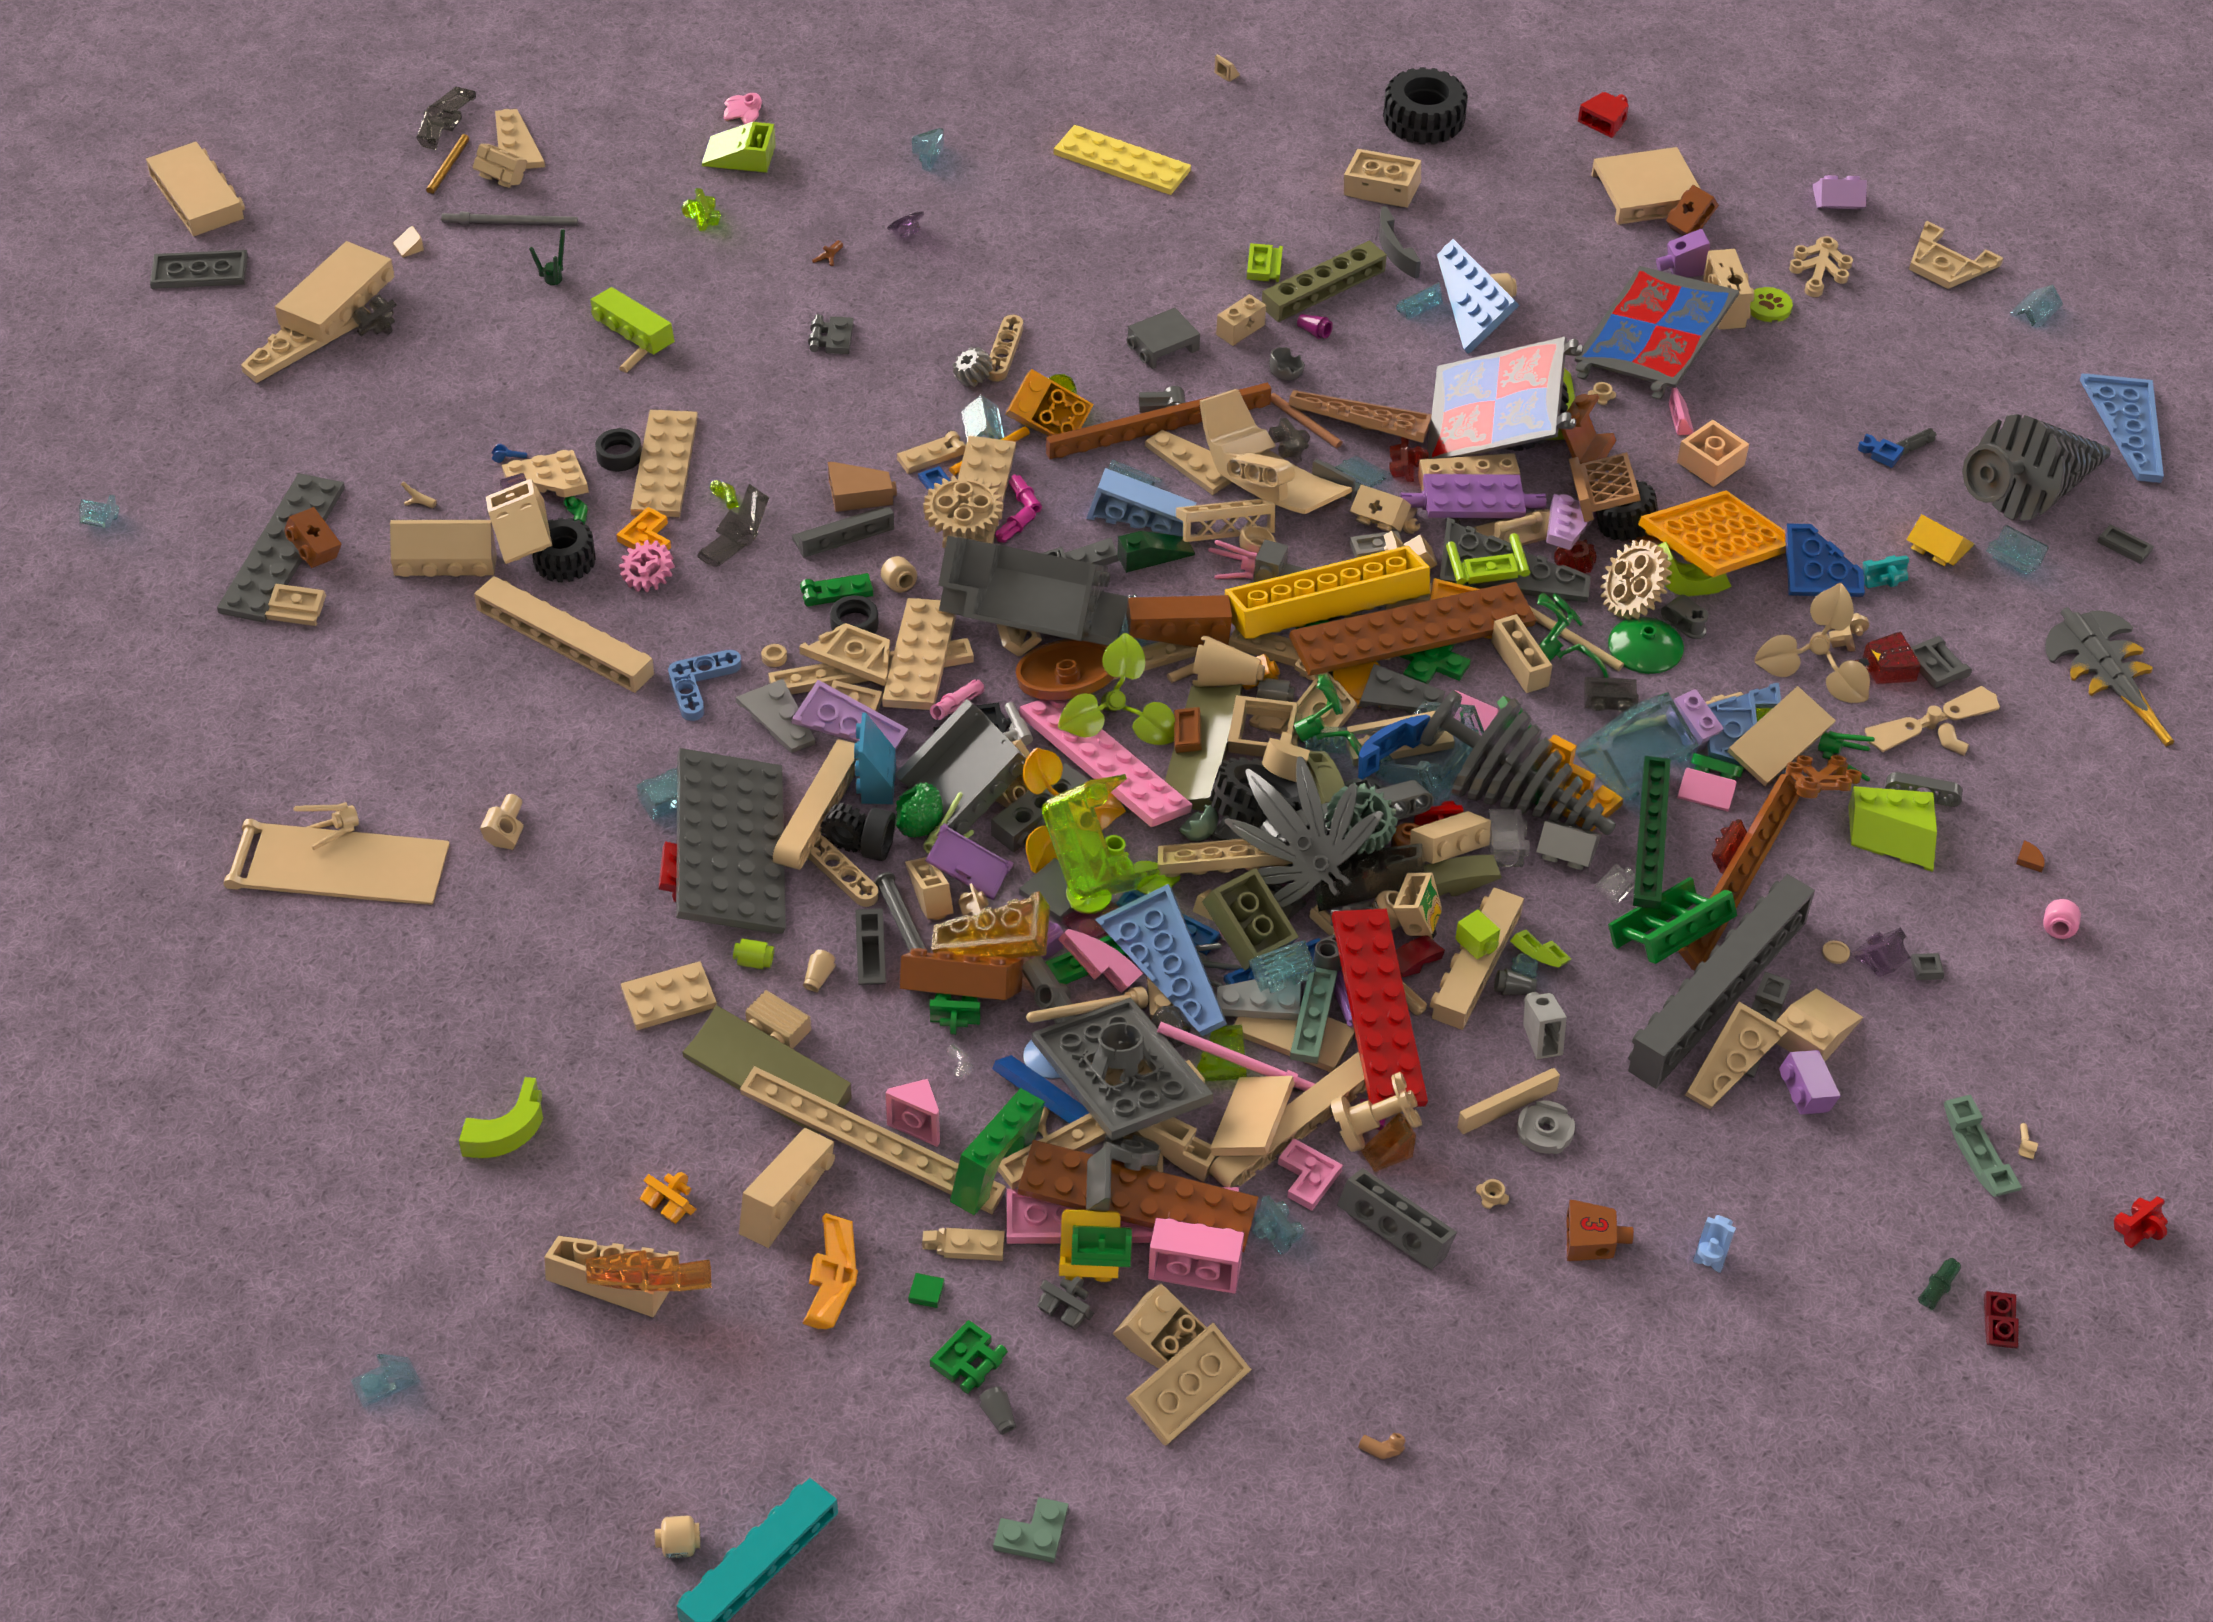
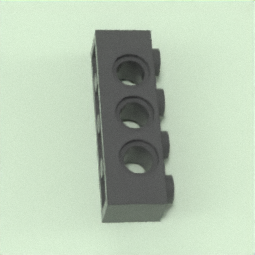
M1065 763L1060 780L1051 786L1072 803L1081 805L1083 795L1088 791V779ZM1047 788L1041 794H1034L1028 791L991 819V836L1012 852H1015L1020 847H1026L1027 838L1034 829L1040 826L1050 827L1058 818L1063 819L1069 806L1051 794Z
M1363 1168L1347 1179L1337 1204L1338 1207L1346 1211L1350 1216L1355 1217L1373 1232L1378 1233L1393 1243L1395 1247L1403 1250L1420 1264L1431 1270L1447 1257L1457 1234L1454 1229Z

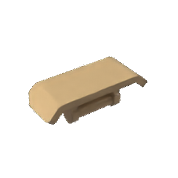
M1541 509L1526 513L1525 517L1507 518L1473 528L1478 533L1486 536L1492 535L1509 543L1510 535L1516 533L1519 535L1523 546L1547 539L1550 509Z

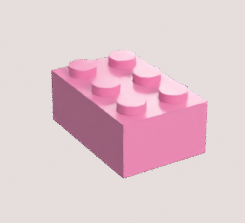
M1156 1218L1150 1244L1148 1279L1236 1294L1241 1268L1244 1233L1229 1228L1219 1229L1207 1227L1204 1224H1190L1178 1222L1174 1219Z

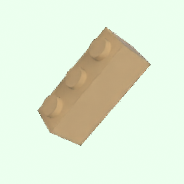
M1518 615L1494 621L1491 643L1524 691L1529 693L1548 687L1552 664Z
M1466 811L1411 829L1410 855L1434 864L1490 845L1491 820Z

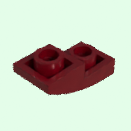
M1428 935L1414 939L1396 949L1401 977L1420 973L1423 964L1442 959L1445 949Z
M1986 1291L1984 1294L1987 1345L2017 1349L2019 1319L2016 1318V1294Z

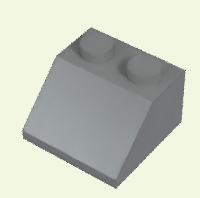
M1547 820L1544 823L1536 852L1542 854V859L1557 862L1559 858L1568 861L1567 866L1583 870L1584 866L1589 867L1591 865L1602 834L1581 829L1577 826H1569L1563 822Z

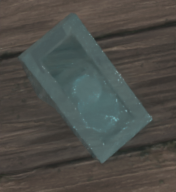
M937 128L912 137V153L919 155V161L922 162V170L931 171L944 146L943 128Z
M377 1354L378 1368L351 1379L352 1386L363 1408L420 1383V1379L408 1357Z

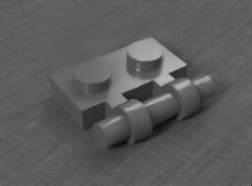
M815 315L811 321L810 329L812 333L808 339L809 349L812 352H817L819 347H825L826 353L849 354L854 319L851 317H830V322L827 323L823 321L822 315ZM821 333H828V335L822 336Z

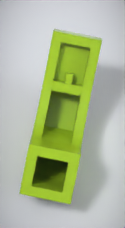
M1667 542L1658 545L1664 549L1663 552L1669 555L1666 560L1671 562L1667 569L1672 571V574L1666 577L1671 583L1664 585L1671 592L1690 597L1715 594L1732 587L1726 573L1716 577L1708 576L1695 564H1685L1677 561Z
M524 1078L518 1101L514 1108L506 1115L491 1120L465 1119L459 1138L463 1157L491 1158L501 1156L518 1149L532 1138L543 1120L541 1108L542 1091L538 1090L536 1078Z

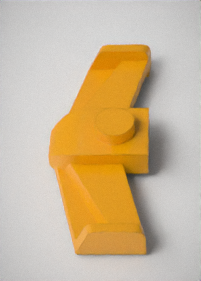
M825 1213L822 1216V1222L824 1224L826 1255L817 1253L813 1257L809 1284L820 1288L803 1320L804 1325L817 1329L834 1328L852 1288L856 1285L858 1274L855 1259L853 1221Z

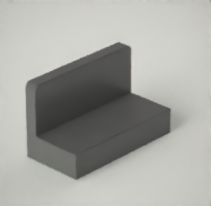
M1318 459L1313 462V475L1340 485L1352 487V492L1343 496L1349 501L1356 497L1360 485L1365 486V482L1327 462L1324 463Z

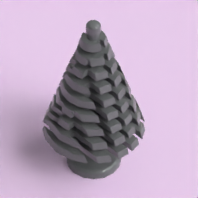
M2019 414L2007 415L2001 429L2002 421L1998 419L1988 427L1979 445L1969 451L1963 464V480L1968 492L1976 500L1985 503L1993 502L1992 506L1999 512L2005 510L2004 516L2014 520L2021 512L2022 515L2019 521L2031 520L2037 516V513L2042 515L2062 496L2066 495L2081 482L2087 474H2090L2105 459L2109 458L2111 455L2110 448L2107 445H2102L2091 439L2024 415V418H2021L2022 415Z
M1453 690L1437 708L1424 729L1420 743L1426 746H1432L1446 731L1473 748L1453 784L1452 795L1461 797L1468 792V799L1477 801L1488 792L1483 802L1490 805L1497 803L1504 795L1500 807L1505 809L1513 807L1522 796V800L1516 809L1520 813H1527L1541 796L1532 816L1543 817L1554 802L1557 801L1558 803L1549 817L1550 821L1558 822L1569 809L1571 813L1565 822L1566 825L1574 826L1580 818H1583L1585 821L1581 829L1590 831L1595 826L1605 835H1610L1614 831L1616 823L1610 818L1601 815L1604 808L1599 802L1593 809L1589 807L1594 797L1589 789L1584 792L1579 800L1575 798L1583 785V781L1579 776L1575 777L1565 791L1563 790L1573 771L1568 763L1558 771L1551 781L1563 756L1558 750H1555L1545 761L1548 756L1547 754L1551 750L1552 743L1547 737L1538 743L1542 730L1537 724L1532 725L1528 729L1531 717L1526 711L1518 715L1521 704L1516 698H1512L1500 710L1481 736L1454 718L1461 704L1462 696Z

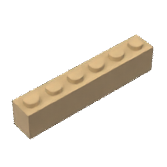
M1495 887L1489 897L1484 896L1479 910L1501 929L1499 945L1493 953L1486 954L1478 960L1460 945L1462 950L1460 954H1454L1450 964V973L1445 972L1440 983V988H1442L1440 993L1435 992L1431 999L1430 1007L1433 1008L1432 1019L1461 1030L1464 1029L1521 916L1524 898Z

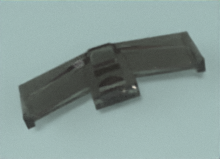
M455 86L432 105H429L424 111V117L416 136L420 145L436 150L443 129L454 130L462 119L461 111L457 110L470 100H475L476 92Z
M749 484L738 514L729 510L715 530L721 536L704 549L702 548L697 557L706 564L717 567L745 546L751 545L758 535V529L769 497Z

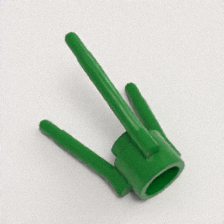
M1829 731L1821 736L1818 751L1824 752L1822 758L1831 759L1834 753L1840 754L1842 746L1869 751L1870 748L1868 746L1844 740L1874 742L1875 738ZM1848 764V770H1857L1856 768ZM1862 773L1861 778L1865 781H1870V777Z

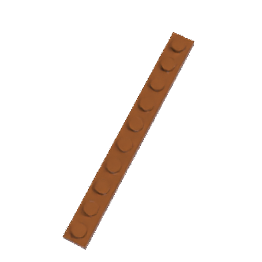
M1268 382L1239 389L1248 410L1263 408L1271 403L1272 388ZM1206 398L1046 437V454L1049 460L1063 458L1066 455L1086 452L1102 446L1107 447L1114 443L1131 441L1134 438L1146 435L1151 436L1161 430H1175L1191 424L1196 425L1203 422L1200 400Z
M1786 773L1779 776L1710 898L1723 890H1728L1733 893L1736 908L1738 907L1800 797L1796 793V782L1791 776ZM1729 921L1679 950L1680 955L1692 970L1695 971L1702 961L1706 963Z

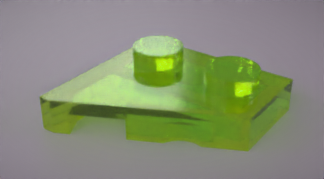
M1242 1025L1223 1026L1211 1032L1209 1041L1245 1055ZM1202 1051L1201 1059L1196 1069L1204 1077L1205 1082L1237 1080L1239 1077H1247L1245 1067Z

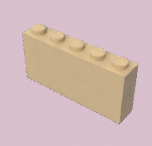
M197 142L146 158L151 178L193 237L244 219L243 210H245V206L241 197H236L233 186L227 184L224 174L218 172L216 163L210 161L206 149H201Z
M346 241L275 306L278 324L320 342H326L394 278L392 260Z

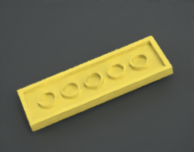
M1074 125L1054 148V155L1169 195L1175 191L1191 171L1190 164Z

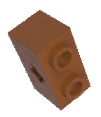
M1692 185L1689 190L1683 193L1681 201L1676 208L1669 212L1666 222L1670 229L1684 236L1702 229L1719 205L1714 196Z
M315 507L289 516L284 529L285 535L295 545L301 558L306 560L311 568L337 558L342 544Z

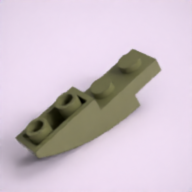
M1310 751L1307 765L1317 786L1321 804L1330 802L1332 800L1331 797L1339 792L1345 784L1334 761L1325 751Z

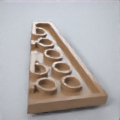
M1293 390L1289 398V406H1293L1300 411H1311L1361 425L1364 429H1375L1422 443L1431 423L1432 414L1296 390Z

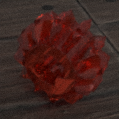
M1578 539L1570 550L1557 546L1554 553L1556 565H1565L1584 574L1586 572L1591 573L1597 558L1594 545L1588 544L1587 539L1583 541Z

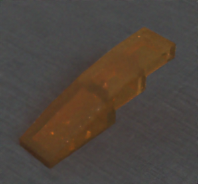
M646 1250L585 1259L586 1281L590 1284L639 1291H686L711 1288V1265L709 1259L679 1264L678 1255L647 1259Z

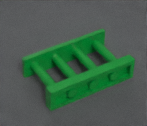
M1689 877L1662 893L1660 909L1637 907L1609 923L1608 927L1613 946L1616 949L1632 940L1645 945L1648 961L1657 964L1738 915L1731 891L1723 890L1709 899L1696 893L1694 880ZM1693 904L1697 905L1691 910H1687V908L1692 906ZM1673 916H1674V917H1677V918H1675L1674 920H1672V921H1670V922H1666V920H1668L1669 918H1671V917H1673ZM1652 928L1656 929L1655 931L1651 932L1650 934H1646V933H1645V932L1651 930Z

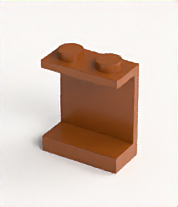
M1581 394L1576 396L1567 410L1571 414V419H1576V425L1573 429H1561L1572 458L1578 457L1580 464L1606 458L1617 441L1614 433L1596 434L1589 414L1599 400L1598 394Z

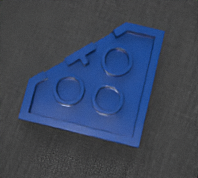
M1786 524L1788 596H1817L1836 584L1842 583L1851 597H1863L1865 594L1863 569L1857 564H1852L1844 556L1845 553L1831 541L1828 542L1818 533L1819 530L1812 524Z

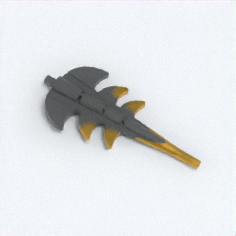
M2069 607L2064 608L2060 612L2064 622L2054 626L2046 638L2045 652L2049 661L2054 663L2061 656L2077 653L2078 656L2073 660L2070 669L2071 680L2075 681L2081 675L2096 672L2097 675L2093 677L2089 685L2090 696L2102 690L2112 688L2154 731L2165 747L2174 743L2173 738L2161 725L2133 680L2137 676L2150 674L2153 667L2138 661L2122 662L2123 659L2129 656L2143 654L2144 649L2127 640L2109 641L2111 637L2117 634L2132 632L2133 627L2131 624L2111 612L2098 610L2080 614L2079 612L2073 613Z

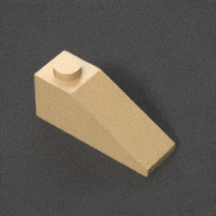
M927 857L906 861V868L921 910L926 918L939 920L945 918L948 914H953L950 886L940 869L925 861Z

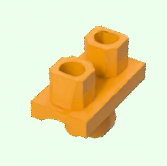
M679 1172L675 1176L668 1173L664 1177V1181L669 1183L668 1186L650 1174L643 1180L648 1186L641 1195L640 1200L655 1210L663 1198L667 1199L669 1202L661 1211V1214L674 1224L685 1213L691 1216L696 1211V1208L690 1205L687 1199L679 1195L681 1192L685 1195L691 1192V1188L687 1186L688 1175Z

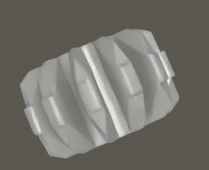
M970 347L968 351H963L961 356L956 357L957 361L952 365L954 376L966 387L971 385L975 387L979 382L983 383L985 378L990 377L989 372L993 370L991 357L980 347L975 349Z

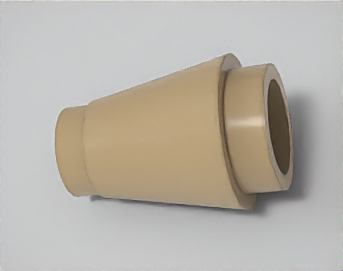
M816 950L814 954L810 955L803 984L805 989L814 992L819 991L835 968V957L825 950Z

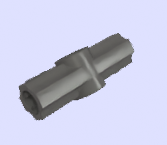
M1035 956L1023 964L1022 972L1035 991L1034 1000L1039 1007L1049 1009L1073 1004L1070 1000L1071 993L1069 987L1058 982L1042 956ZM1080 1014L1057 1018L1053 1020L1056 1024H1058L1060 1022L1080 1016Z

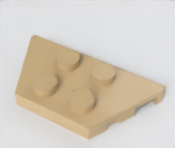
M845 623L836 627L831 632L820 635L819 641L809 646L806 643L799 646L801 655L886 686L890 655V640Z

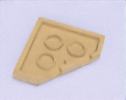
M561 450L546 456L537 455L532 459L522 461L513 460L508 464L502 465L506 482L511 486L532 478L537 489L542 493H545L547 490L556 491L557 496L564 498L589 493L586 479L573 450Z

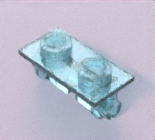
M1440 283L1400 300L1396 305L1397 311L1399 313L1404 312L1406 319L1410 320L1443 304Z

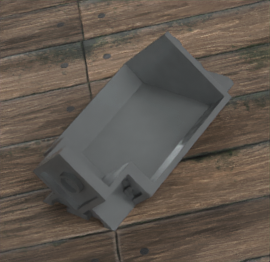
M947 537L938 586L943 587L939 611L1079 641L1110 645L1119 636L1126 617L1128 598L1131 597L1104 592V587H1108L1111 573L1107 572V566L961 537Z

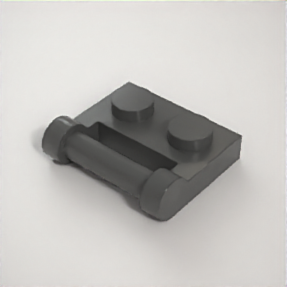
M1941 636L1910 647L1914 654L1913 657L1917 659V665L1911 662L1910 656L1906 655L1907 652L1905 651L1904 656L1908 661L1910 660V663L1934 688L1957 679L1962 680L1969 677L1972 673V669L1967 664H1963L1947 648L1946 642Z

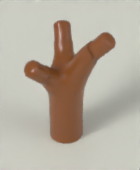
M838 240L830 247L824 246L823 249L825 251L812 259V262L816 263L823 259H828L830 266H834V256L843 248V243Z

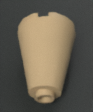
M1202 636L1201 640L1205 643L1204 645H1198L1193 673L1198 674V680H1193V686L1257 685L1258 680H1263L1265 666L1261 665V659L1208 636Z

